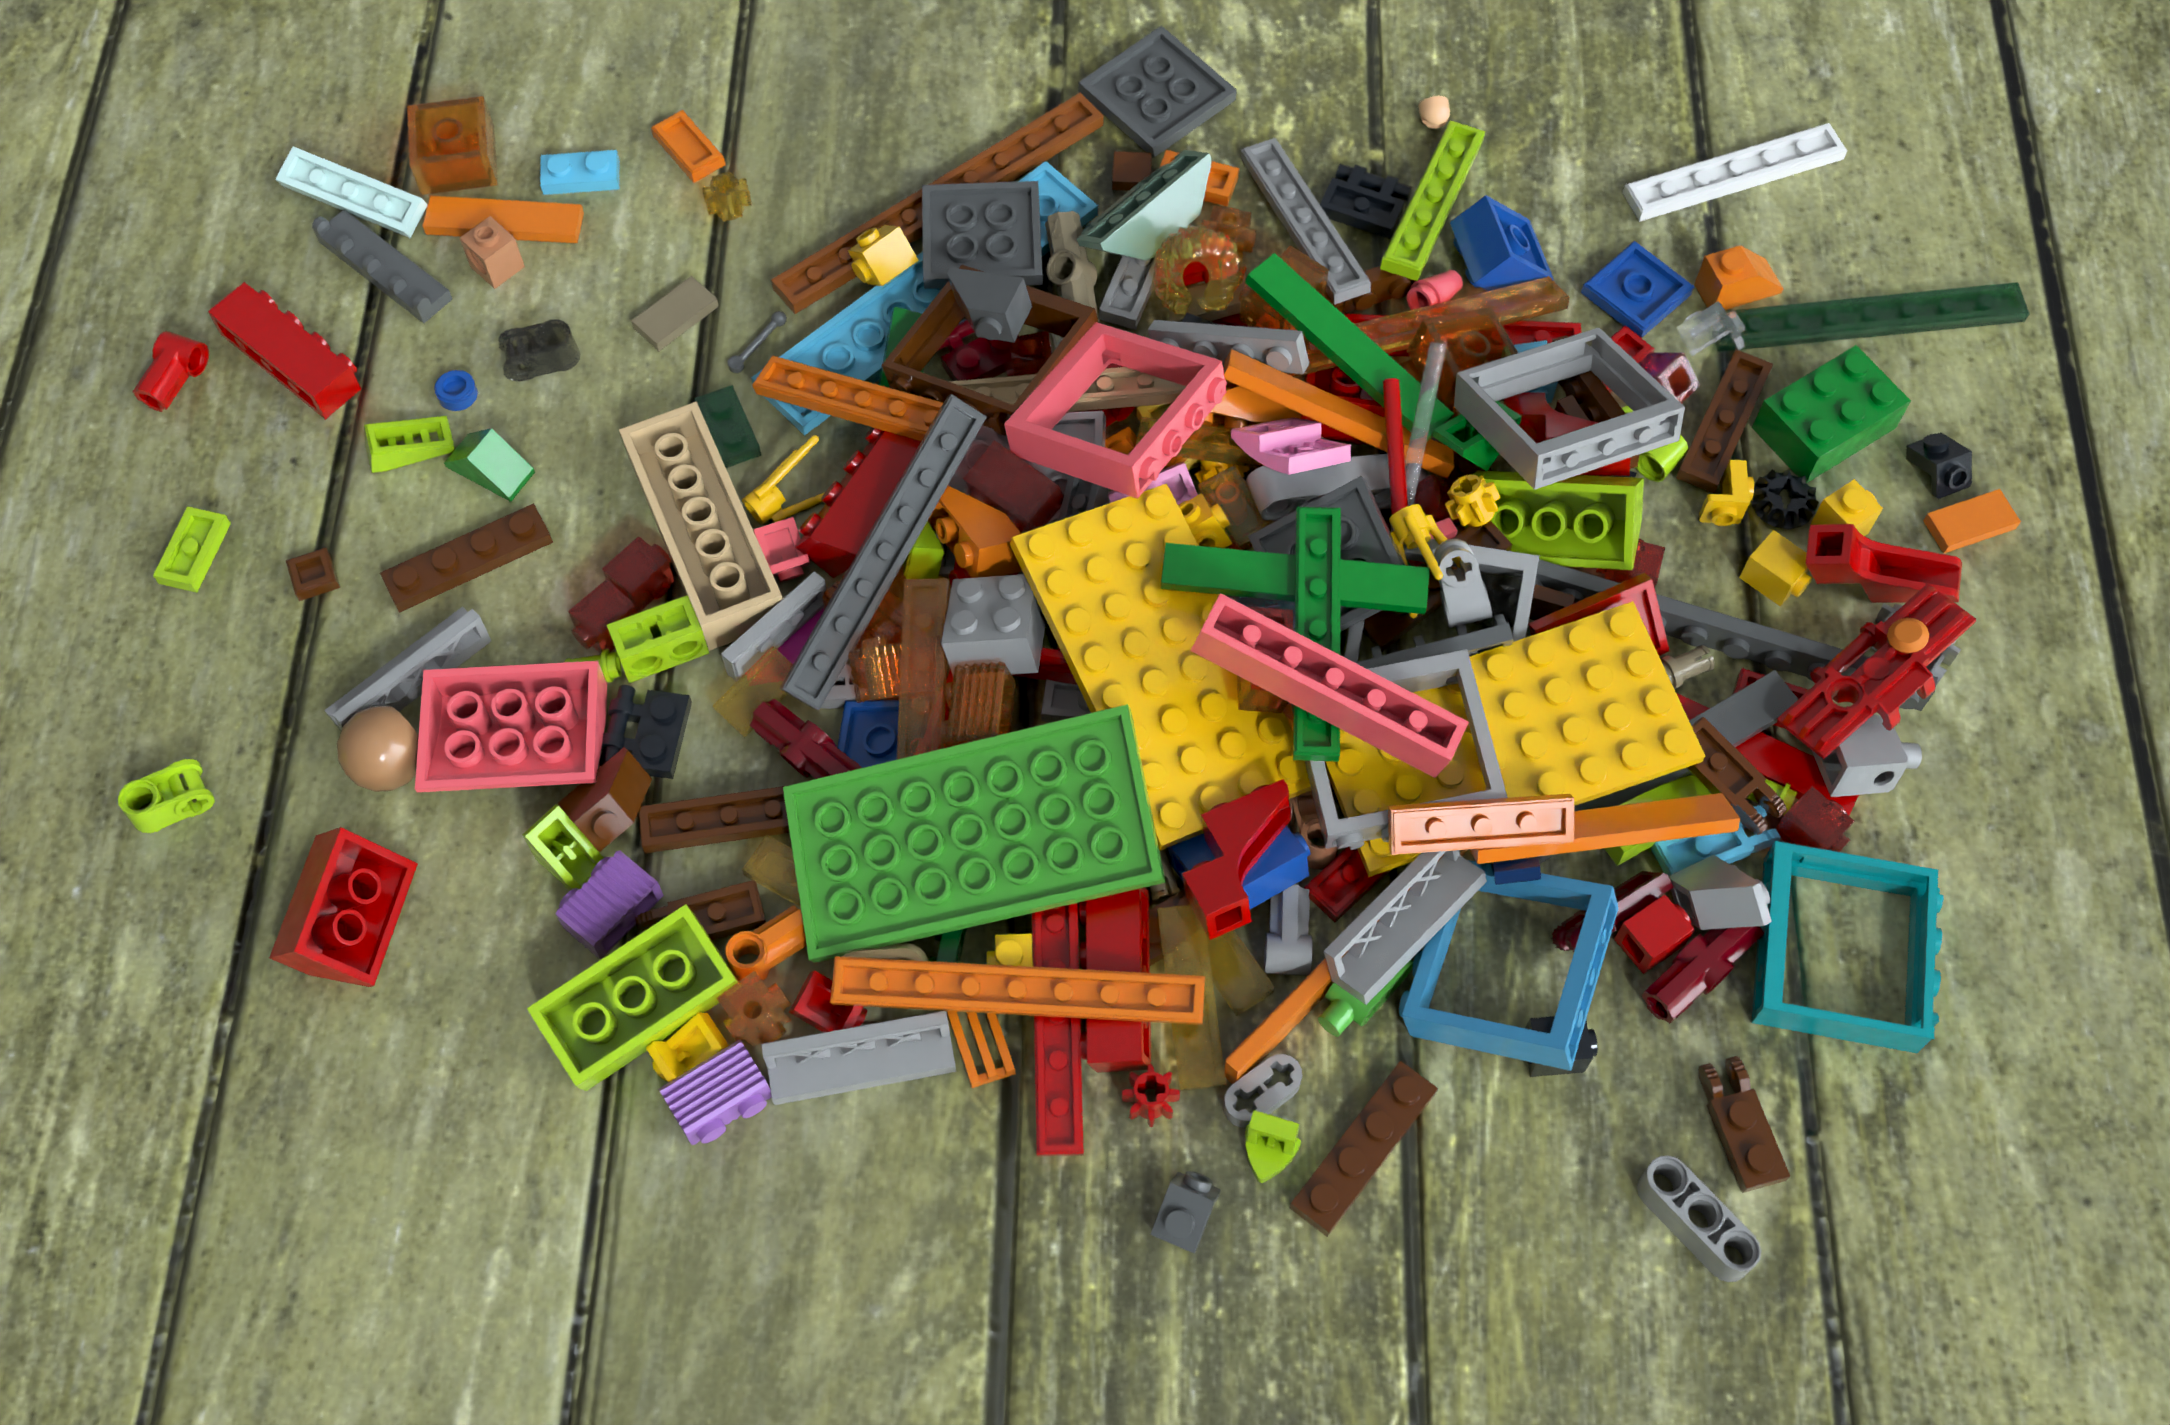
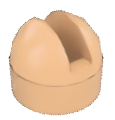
M1432 96L1421 101L1418 106L1420 118L1428 128L1438 129L1447 123L1450 116V107L1446 97Z

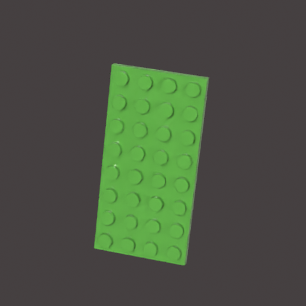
M1128 704L783 787L808 958L814 963L834 959L835 956L842 957L854 951L891 946L1166 883L1132 711Z

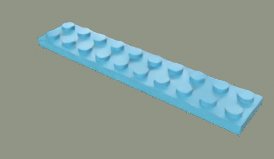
M1046 161L1019 180L1038 181L1042 257L1050 252L1045 227L1048 216L1056 212L1074 211L1079 214L1082 227L1098 216V205ZM923 252L917 255L919 261L885 285L872 288L781 355L780 358L871 383L877 382L880 379L894 307L923 313L942 290V288L924 289ZM759 371L757 374L751 377L752 384L754 383L758 375L761 373V371ZM763 396L804 436L831 416Z

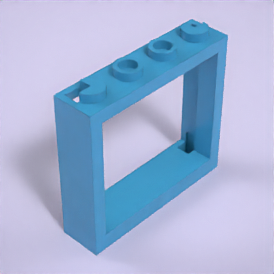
M1468 860L1485 871L1487 882L1478 891L1586 911L1550 1034L1429 1009L1461 909L1425 944L1423 951H1419L1415 955L1412 969L1414 979L1410 991L1406 990L1401 997L1399 1014L1402 1016L1407 1030L1412 1037L1571 1071L1619 909L1614 888L1610 885L1541 873V879L1495 885L1491 864H1477L1476 861Z

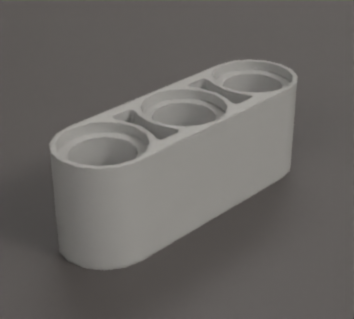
M1659 1156L1650 1163L1638 1179L1637 1184L1638 1195L1643 1203L1719 1280L1736 1282L1747 1275L1757 1265L1761 1257L1760 1243L1754 1234L1679 1159L1672 1156ZM1660 1174L1667 1177L1672 1183L1673 1191L1666 1192L1658 1188L1654 1183L1653 1175ZM1688 1210L1701 1212L1707 1219L1708 1228L1694 1225L1689 1219ZM1724 1246H1732L1739 1250L1743 1258V1265L1733 1264L1725 1256Z

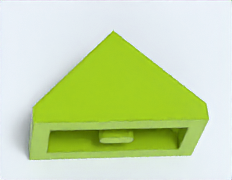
M556 804L522 834L535 859L569 891L576 888L581 889L583 884L588 882L591 877L593 868L603 859V856L559 805Z

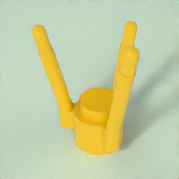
M813 435L798 450H794L762 484L742 498V502L748 512L761 525L769 519L773 523L782 521L789 516L823 502L821 498L824 493L782 509L781 505L786 500L781 491L776 487L819 441L817 435Z
M1419 504L1410 505L1397 511L1389 518V522L1394 530L1391 532V536L1404 564L1408 566L1403 545H1406L1407 549L1418 547L1435 579L1441 580L1443 573L1427 542L1431 539L1430 534L1439 545L1448 539L1437 527L1432 515L1425 516ZM1460 556L1452 558L1454 563L1460 568ZM1409 613V616L1411 618H1416L1418 614Z

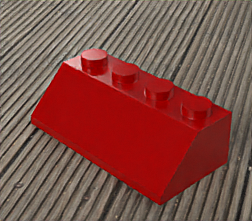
M871 427L864 438L869 442L862 453L857 450L843 467V470L847 472L841 483L835 481L824 493L821 501L825 505L819 514L813 512L802 524L799 532L803 536L795 548L804 555L808 554L811 561L833 578L847 571L921 441Z

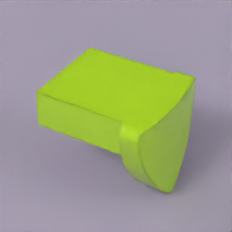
M1253 1110L1250 1124L1246 1126L1245 1149L1255 1178L1258 1182L1264 1183L1283 1171L1301 1147V1140L1297 1138L1299 1123Z

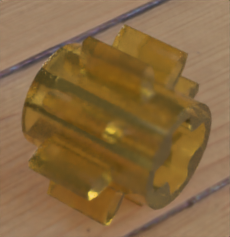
M732 172L713 175L710 187L702 188L708 214L716 213L723 221L734 220L738 217L742 218L744 206H752L747 180L743 178L738 181V178Z

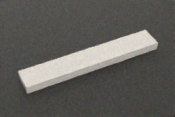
M1830 123L1625 184L1623 195L1640 222L1843 160L1847 149Z

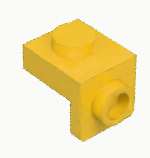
M1729 460L1720 480L1721 494H1708L1701 507L1699 521L1702 523H1713L1718 526L1740 524L1753 498L1754 479L1753 477H1748L1746 460Z
M698 1012L666 1042L652 1041L646 1049L654 1060L652 1066L655 1072L663 1080L671 1082L725 1049L729 1044L709 1014Z

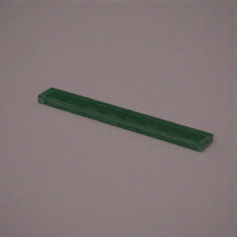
M2014 282L1717 311L1711 313L1709 323L1717 351L1725 352L1735 351V349L1746 350L2021 323L2026 321L2030 313L2019 283Z

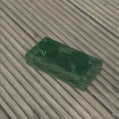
M733 385L695 398L726 468L762 456L760 446Z

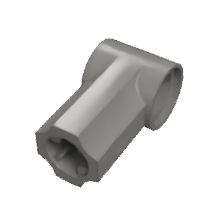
M1294 884L1270 898L1269 933H1266L1264 973L1308 976L1311 973L1312 935H1308L1309 889H1304L1300 885Z

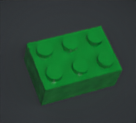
M1855 345L1765 399L1752 429L1798 478L1805 476L1806 483L1896 429L1911 400Z

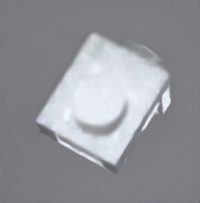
M1719 301L1703 311H1697L1689 315L1681 325L1676 327L1683 344L1691 356L1728 335L1737 350L1745 347L1740 334L1746 330L1744 324L1734 310L1727 313Z

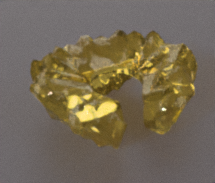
M1189 225L1187 228L1180 227L1177 233H1170L1163 240L1161 248L1156 252L1154 266V291L1156 296L1161 299L1163 307L1176 315H1186L1188 307L1192 302V296L1183 282V272L1189 263L1198 261L1205 265L1209 272V283L1205 289L1204 296L1197 298L1199 306L1206 312L1227 309L1228 304L1234 299L1233 293L1243 282L1247 269L1246 264L1239 259L1236 242L1228 240L1223 233L1219 232L1217 234L1214 230L1207 229L1203 225L1198 227Z

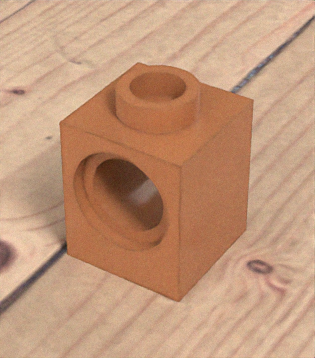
M491 216L459 238L470 267L494 289L525 267L515 238Z

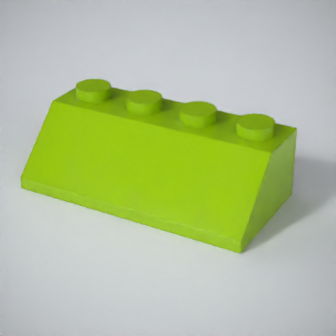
M1477 470L1472 474L1484 476L1486 483L1494 482L1501 498L1495 501L1499 510L1495 512L1490 521L1512 543V552L1538 555L1540 560L1566 567L1633 570L1642 522L1644 478L1576 475L1534 490L1518 472Z

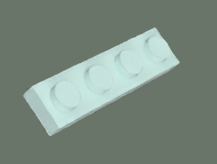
M292 147L275 179L286 188L340 210H345L352 215L411 238L428 205L420 197L296 147Z

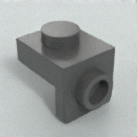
M1187 1171L1186 1174L1177 1172L1168 1186L1150 1235L1195 1253L1221 1190L1212 1186V1180L1200 1173Z

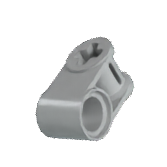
M1448 539L1442 542L1437 547L1434 557L1443 573L1442 579L1439 580L1441 588L1440 597L1449 628L1491 618L1492 610L1487 590L1481 577L1479 564L1470 546L1460 539ZM1460 556V568L1452 570V558Z

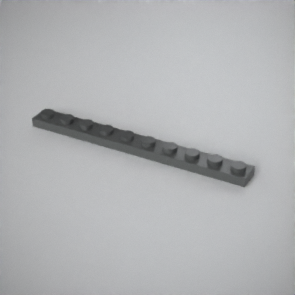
M1540 559L1535 585L1575 596L1574 603L1620 584ZM1511 576V582L1507 588L1517 590L1520 593L1522 578ZM1656 594L1666 635L1681 639L1691 646L1705 645L1708 648L1724 652V654L1731 658H1745L1765 664L1772 670L1788 671L1805 676L1813 682L1810 673L1816 667L1823 668L1843 650ZM1861 656L1842 675L1850 676L1870 657ZM1933 676L1936 687L1938 677ZM1916 691L1899 708L1922 711L1934 692L1926 699H1922Z

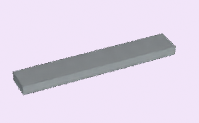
M1273 138L1241 149V160L1334 305L1370 293L1371 282L1277 139Z

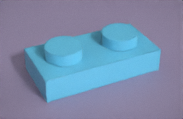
M617 150L541 155L540 186L543 195L619 190L620 160Z

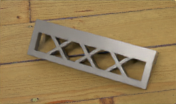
M462 606L324 711L340 730L357 712L371 706H391L398 712L422 695L423 670L457 668L492 641L481 617L473 609L467 612Z
M1459 850L1421 853L1323 951L1332 981L1367 1005L1487 882L1485 871L1460 856Z
M946 1011L761 1044L763 1058L768 1068L771 1097L774 1105L957 1072Z

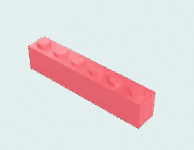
M1221 593L1190 650L1434 778L1452 760L1469 723L1457 715Z

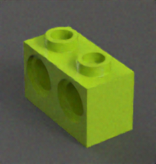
M688 595L607 624L629 683L709 654L702 628Z

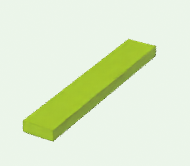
M1449 121L1382 258L1381 270L1418 281L1483 143L1485 131Z

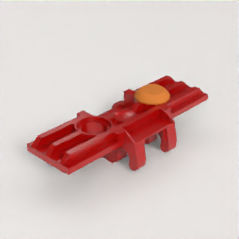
M1927 583L1884 623L1880 621L1877 625H1874L1871 622H1866L1860 628V635L1823 668L1816 667L1810 673V677L1815 685L1777 718V722L1823 759L1876 712L1883 719V726L1891 731L1901 721L1899 707L1917 691V694L1922 699H1926L1935 691L1933 674L1928 670L1927 666L1976 622V618ZM1871 647L1878 650L1850 676L1842 675ZM1833 700L1837 703L1850 702L1853 705L1843 707L1835 704Z

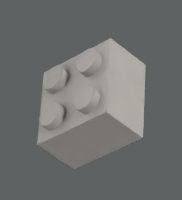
M1025 575L953 579L941 645L954 678L1039 672L1046 619Z

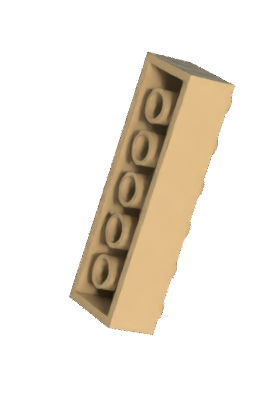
M693 402L619 429L629 461L683 590L690 599L710 651L736 641L783 598L697 402Z

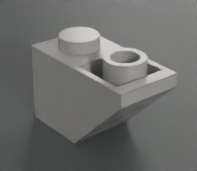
M1715 855L1669 876L1674 886L1671 892L1675 904L1680 905L1689 915L1691 924L1701 930L1765 926L1772 922L1767 904L1770 903V896L1764 884L1759 879L1750 877L1740 871L1735 865H1730Z

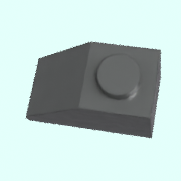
M949 267L946 274L955 300L976 336L988 340L1015 342L1032 308L1024 278Z

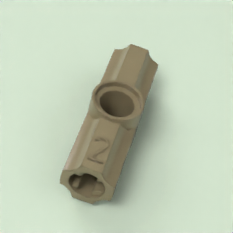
M1074 211L1056 212L1048 216V221L1045 223L1051 254L1047 264L1048 278L1056 284L1059 297L1095 308L1099 321L1093 290L1097 280V269L1088 260L1086 247L1079 246L1076 240L1082 233L1080 216Z

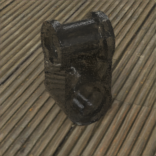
M553 319L523 328H512L504 331L498 338L499 348L504 352L506 360L503 364V372L505 377L512 381H527L534 377L567 371L577 365L580 359V351L569 325L562 320ZM514 340H516L517 346L513 344ZM522 363L525 366L524 370L521 368Z

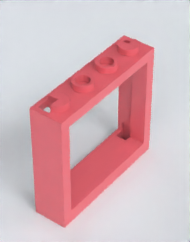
M1096 322L1004 423L1011 455L1138 499L1150 483L1156 481L1160 471L1170 459L1178 455L1182 445L1190 435L1202 426L1204 419L1216 404L1222 402V397L1226 394L1227 385L1224 378L1222 360ZM1110 363L1186 386L1129 455L1052 430Z

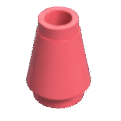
M1448 270L1415 281L1407 293L1409 308L1420 317L1437 315L1453 296L1462 289L1463 281L1461 276L1454 270Z

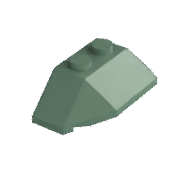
M1184 150L1179 153L1171 163L1161 166L1144 178L1089 223L1076 239L1079 246L1141 260H1149L1156 257L1162 251V247L1174 237L1186 232L1188 225L1200 216L1212 163L1210 154Z

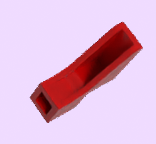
M1524 392L1504 399L1505 406L1522 416L1519 426L1536 444L1598 423L1554 410L1547 403L1545 392ZM1631 457L1579 475L1630 476Z
M1854 524L1810 525L1806 566L1817 584L1860 583L1871 603H1906L1929 583L1953 602H1959L1962 561L1960 558L1876 542L1862 535L1855 528Z
M1284 779L1270 785L1259 786L1245 796L1228 803H1220L1210 811L1201 814L1205 841L1216 859L1196 864L1191 870L1182 873L1186 898L1209 940L1252 922L1249 899L1242 884L1249 870L1292 818L1289 804V788Z

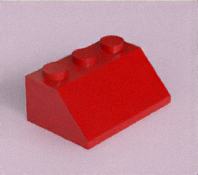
M342 827L316 835L269 958L310 976L373 987L418 863Z

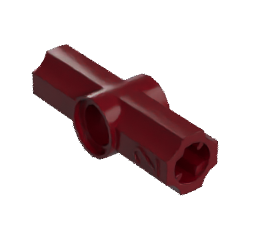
M775 698L768 702L763 701L753 711V719L750 723L752 729L767 743L779 750L778 753L804 777L808 778L811 776L813 779H818L862 768L856 761L848 757L846 753L839 750L835 742L810 720L804 722Z
M1760 926L1711 929L1704 936L1699 934L1672 961L1673 965L1644 991L1641 997L1644 999L1647 1009L1659 1020L1662 1019L1671 1024L1702 993L1707 995L1717 987L1735 967L1733 964L1761 939L1764 931Z

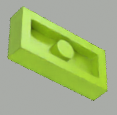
M187 506L153 574L158 584L197 593L231 525L227 516Z

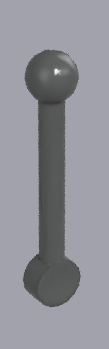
M774 312L771 316V322L739 356L729 358L728 367L731 372L740 373L743 371L744 361L777 326H783L786 323L787 317L783 312Z

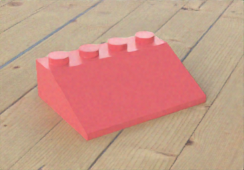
M583 661L423 670L415 778L416 792L595 783L607 712V682L599 662Z

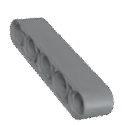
M1388 454L1351 457L1349 462L1290 475L1261 466L1252 471L1246 479V484L1264 520H1279L1296 511L1297 507H1303L1359 476L1366 480L1379 510L1391 509ZM1405 461L1408 506L1420 504L1433 495L1435 491L1434 485L1425 469Z

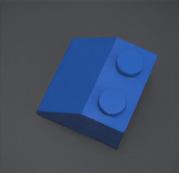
M1485 195L1450 222L1455 235L1453 239L1454 246L1465 260L1467 265L1465 273L1468 280L1476 288L1481 287L1498 295L1547 285L1554 280L1530 220L1498 201Z

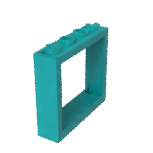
M1775 841L1763 861L1762 883L1770 896V903L1767 904L1772 922L1765 926H1760L1764 931V935L1757 942L1752 1023L1918 1053L1930 1040H1934L1935 1026L1939 1022L1938 1013L1933 1012V1000L1938 994L1941 983V973L1935 969V955L1939 953L1941 948L1942 929L1936 927L1937 913L1940 912L1944 900V895H1940V888H1938V869ZM1791 875L1910 896L1905 1025L1782 1003Z

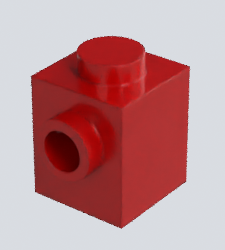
M1664 894L1626 920L1620 927L1614 940L1644 974L1685 946L1695 929L1691 925L1687 912L1680 905L1673 904Z

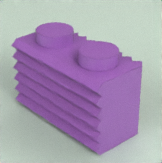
M619 850L615 852L613 857H605L596 864L592 870L591 877L588 882L583 884L581 889H572L563 897L556 916L567 932L601 960L636 924L635 917L645 911H649L664 895L659 883Z
M741 1040L736 1041L659 1088L663 1099L691 1145H695L699 1141L706 1144L717 1139L726 1131L725 1125L737 1119L740 1115L743 1118L754 1116L767 1105L766 1100L771 1098L768 1083Z

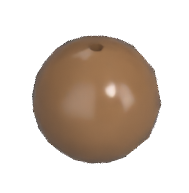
M371 706L357 712L343 726L337 741L338 762L345 774L356 785L374 792L393 791L408 784L416 775L419 735L395 708L391 706Z

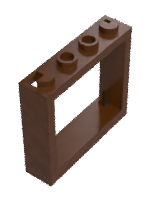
M961 265V266L958 268V269H965V270H972V271L984 272V271H981V270H978V269H974V268H971V267H968V266H965V265ZM949 281L882 364V368L889 383V388L943 403L947 396L952 394L987 417L983 426L993 429L1000 435L1007 436L1004 423L1096 322L1099 323L1095 308L1026 286L1032 308L1024 324L1064 337V339L1014 405L921 372L964 317L955 300Z

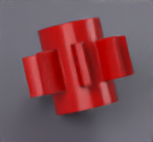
M1149 1064L1147 1072L1140 1076L1132 1071L1129 1073V1082L1134 1089L1123 1090L1122 1101L1133 1102L1129 1113L1131 1120L1141 1116L1147 1119L1149 1127H1153L1155 1119L1161 1115L1167 1119L1173 1117V1109L1168 1102L1179 1101L1180 1090L1169 1089L1172 1081V1073L1170 1071L1161 1075L1154 1072L1153 1065ZM1146 1090H1155V1102L1147 1101Z

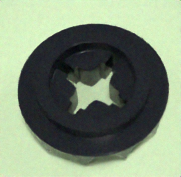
M1772 469L1766 476L1757 479L1754 485L1751 505L1757 516L1767 524L1781 529H1794L1807 524L1813 518L1819 502L1815 497L1816 487H1810L1806 483L1805 476L1798 478L1791 475L1790 469L1783 473H1777ZM1783 489L1789 492L1788 496L1791 499L1786 509L1783 508L1784 503L1782 502V497L1779 496Z

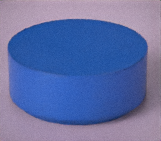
M452 370L444 373L438 378L434 387L440 405L450 411L467 409L476 401L478 390L472 376L461 370Z

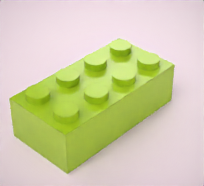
M685 904L526 1009L575 1086L588 1091L647 1051L646 1047L652 1041H663L683 1027L698 1012L705 1013L741 989L742 986L693 911Z

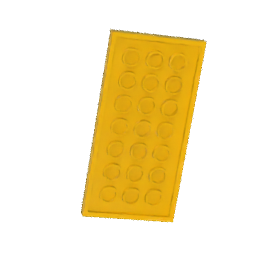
M1167 484L1144 491L1138 499L1129 496L1013 536L1010 542L1015 557L1090 712L1094 713L1127 704L1131 708L1159 851L1203 834L1201 814L1210 811L1220 803H1228L1245 796L1259 786L1270 785L1284 779L1289 788V799L1311 791L1305 761L1293 760V730L1275 695L1190 651L1219 594L1161 589L1165 544L1174 543L1198 546Z
M1633 601L1514 641L1510 646L1503 647L1502 645L1470 656L1508 798L1570 793L1574 797V806L1701 763L1705 758L1701 745ZM1458 683L1412 692L1468 721ZM1469 723L1452 760L1435 778L1340 729L1339 762L1324 761L1327 775L1345 818L1388 810V806L1420 804L1487 790ZM1382 838L1364 841L1365 844L1357 848L1368 877L1411 863L1421 854L1392 855L1389 851V842H1383Z

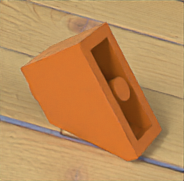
M1741 245L1705 255L1694 283L1711 314L1778 295L1783 291L1782 285L1767 260Z

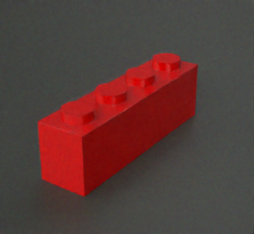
M243 282L208 311L219 333L325 420L361 390L354 375L357 372V368L353 362L343 353L334 354L328 343L317 332L309 334L305 331L303 324L292 312L287 310L283 313L280 311L276 302L264 290L257 292Z
M1144 887L1080 902V920L1083 926L1086 925V942H1081L1079 950L1082 969L1150 973L1148 890ZM1087 1019V1032H1082L1080 1038L1082 1059L1087 1060V1064L1097 1073L1147 1070L1148 1065L1151 1064V1022Z

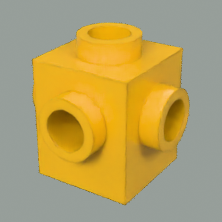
M1200 493L1191 500L1184 501L1178 505L1198 546L1226 548L1232 544L1224 529L1231 525L1218 503L1210 506L1204 495Z

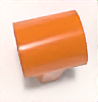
M793 905L754 931H742L729 939L725 952L728 966L741 985L755 986L767 978L771 968L807 946L801 910ZM745 954L758 955V958L750 964L738 962V959Z

